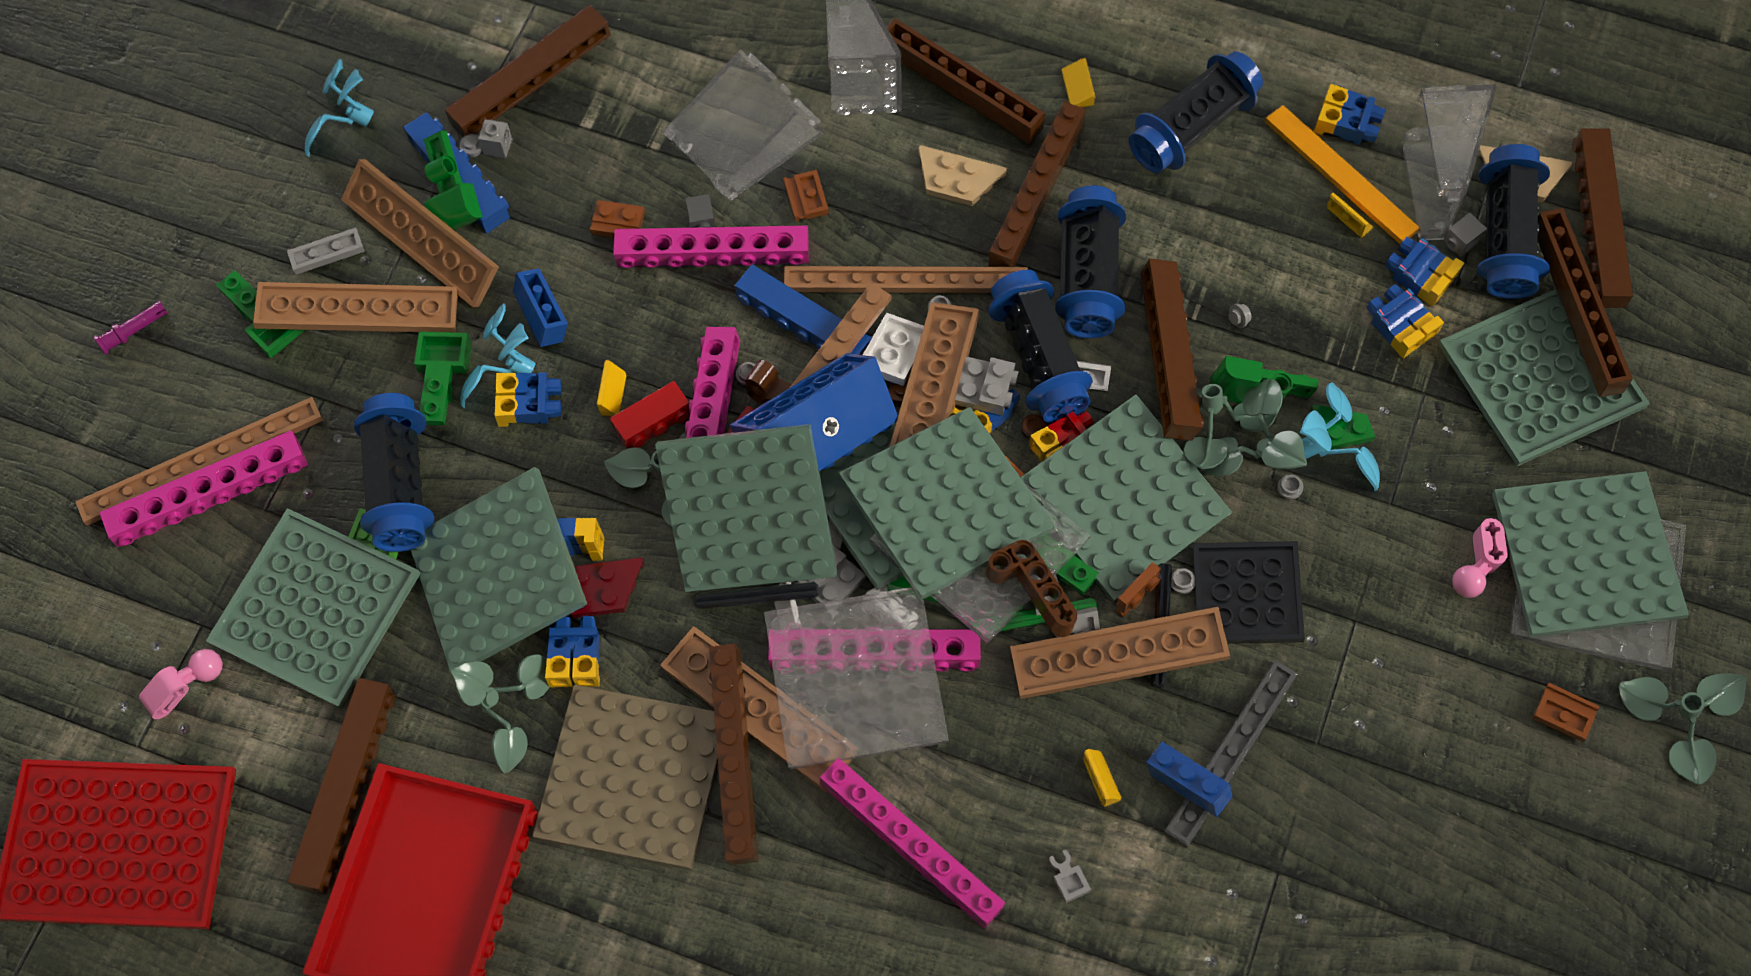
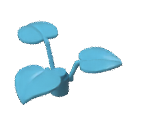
M341 59L336 62L328 75L323 93L326 94L331 87L340 95L337 102L338 106H340L343 99L349 102L345 111L348 118L326 114L322 117L319 116L306 137L305 154L310 157V145L326 120L342 121L351 125L355 121L366 127L374 111L357 101L355 102L348 96L351 89L363 81L358 70L354 69L350 74L342 91L335 86L336 76L340 70L344 69Z
M504 303L488 321L483 338L487 340L492 334L504 345L498 360L502 361L510 354L505 362L508 369L478 365L463 384L460 394V403L463 408H465V401L478 384L483 372L490 370L500 373H532L536 363L514 349L528 339L523 324L519 323L506 341L497 334V326L502 321L506 311V304Z
M1331 382L1326 387V395L1336 415L1327 424H1325L1322 416L1315 410L1306 416L1300 430L1301 434L1307 436L1302 438L1305 458H1310L1316 454H1320L1323 457L1330 454L1354 453L1360 470L1372 484L1374 491H1377L1380 481L1379 468L1374 456L1367 448L1361 447L1360 450L1358 448L1331 450L1332 442L1327 429L1339 421L1341 417L1345 422H1349L1352 418V408L1348 398L1341 389Z

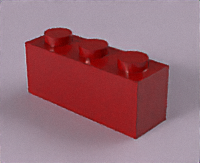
M672 381L612 416L610 421L613 430L626 449L639 448L648 439L655 435H662L672 425L687 420L690 415L689 401L676 382Z

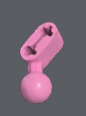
M1489 518L1484 520L1473 534L1476 563L1459 568L1453 575V588L1457 594L1464 598H1474L1483 593L1486 586L1485 576L1495 572L1507 558L1504 528L1500 521Z
M198 650L190 657L188 666L182 670L177 671L175 667L170 666L159 671L140 693L139 699L153 719H161L168 715L189 691L187 684L194 680L209 682L216 679L222 670V659L213 650Z

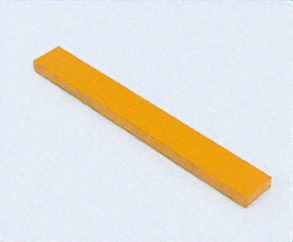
M1284 105L1266 117L1265 123L1395 241L1401 244L1406 237L1411 238L1418 232L1420 228Z

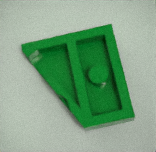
M1314 404L1310 408L1311 411L1315 410L1322 416L1325 424L1336 415L1332 407ZM1352 412V418L1349 422H1345L1341 417L1339 421L1327 429L1332 442L1331 450L1371 442L1375 438L1368 415Z

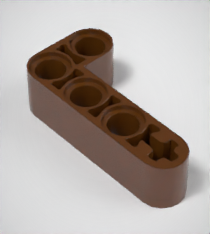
M758 360L745 380L747 393L750 398L762 405L789 389L792 385L778 378L777 369L765 360Z
M1019 540L991 554L986 568L987 578L993 583L1001 584L1017 577L1050 630L1059 637L1070 635L1077 620L1076 609L1034 545L1027 540ZM1017 554H1023V555H1025L1027 558H1025V559L1019 558V557L1017 556ZM994 565H1001L1005 569L998 570L994 567ZM1031 575H1037V576H1039L1041 579H1040V580H1035V579H1032L1030 576H1031ZM1050 596L1055 601H1047L1044 597Z

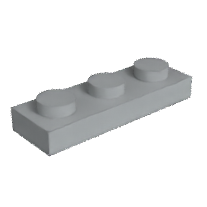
M357 228L287 250L295 275L365 252Z

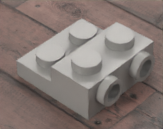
M966 357L955 404L1003 415L1004 408L1010 407L1013 393L1009 392L1010 386H1015L1019 371L1014 370L1015 363L992 357L990 362Z
M833 544L837 568L836 577L793 581V584L808 582L818 584L819 596L812 599L831 615L866 579V574L848 561L846 555Z

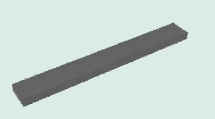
M1274 660L1205 767L1207 770L1226 782H1230L1298 673ZM1185 798L1165 829L1164 834L1187 848L1209 812Z

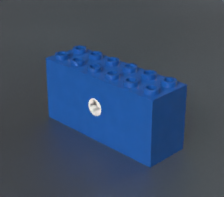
M846 353L730 424L732 433L810 424L818 469L820 471L832 467L835 464L834 461L852 454L854 452L853 449L859 445L869 443L876 434L889 430L892 427L891 425L897 422L898 414L876 357Z

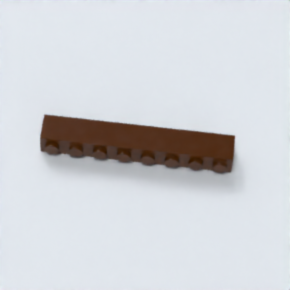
M591 5L584 10H580L573 18L566 23H562L548 36H544L533 47L526 49L522 55L512 62H508L504 68L489 76L486 81L476 88L471 89L464 97L453 102L445 110L449 123L463 137L478 133L482 129L485 119L494 121L609 37L611 34L608 21Z
M894 18L881 32L882 51L1028 144L1043 130L1045 112L898 19Z
M1063 102L989 251L990 267H1015L1084 126L1085 108Z
M1581 128L1577 137L1573 139L1572 151L1576 152L1577 158L1575 161V172L1579 174L1577 190L1578 193H1581L1582 197L1580 212L1584 214L1583 234L1587 236L1585 253L1590 259L1588 270L1604 308H1626L1633 297L1611 132L1610 129Z
M1564 208L1540 212L1538 215L1539 233L1537 235V242L1545 261L1549 264V272L1598 395L1601 398L1624 393L1633 378Z
M1149 258L1140 274L1164 438L1193 441L1199 431L1202 430L1204 420L1200 415V396L1197 395L1196 389L1197 376L1193 370L1194 356L1190 350V333L1187 331L1186 325L1187 313L1184 312L1183 305L1184 293L1181 292L1180 286L1181 274L1178 272L1177 262Z
M735 643L709 647L726 861L731 865L755 863L759 861L741 651Z
M362 678L357 680L288 879V883L295 889L326 896L328 888L330 889L334 884V870L337 862H340L343 857L345 837L349 836L352 831V817L354 811L360 807L362 787L369 780V767L372 759L374 760L378 754L379 745L377 743L380 734H384L387 727L386 717L388 711L395 704L396 697L389 684Z

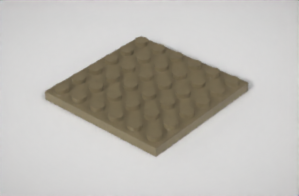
M574 685L532 836L534 840L692 871L718 764L714 711Z

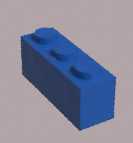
M540 268L518 272L515 278L513 293L540 347L563 342L568 323Z
M1164 742L1160 743L1146 762L1152 777L1215 817H1218L1233 797L1230 783Z

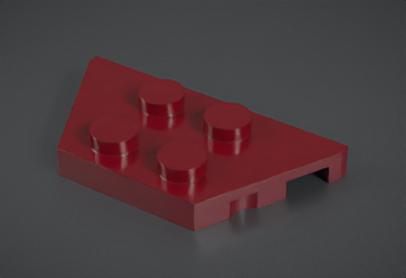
M643 557L574 566L587 605L570 614L572 618L625 612L629 602V595L633 592L639 571L644 566Z

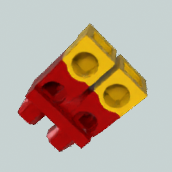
M1087 411L1078 415L1071 412L1066 417L1030 435L1029 447L1040 462H1043L1089 427L1093 426L1094 421Z

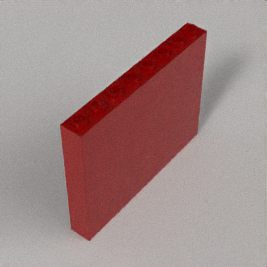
M378 763L302 974L305 976H486V969L484 967L487 958L490 959L494 952L495 942H493L496 931L499 932L501 930L504 920L502 911L504 905H508L511 900L512 889L510 887L513 878L516 879L521 868L519 859L521 853L526 852L528 848L529 836L527 835L530 826L533 827L537 820L538 811L533 802Z

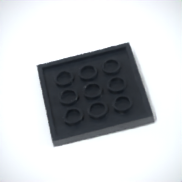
M1298 541L1193 543L1196 611L1214 607L1219 608L1227 644L1304 642Z

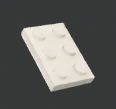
M886 313L863 355L876 357L885 380L904 386L911 373L924 326Z

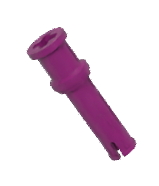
M158 300L155 304L120 325L113 324L110 330L100 336L95 335L93 338L103 353L107 355L109 350L121 343H127L128 337L162 316L167 315L168 312Z

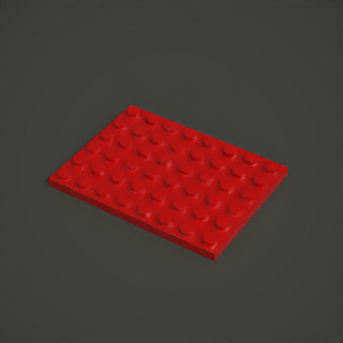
M22 759L0 862V921L209 929L236 769L225 766Z

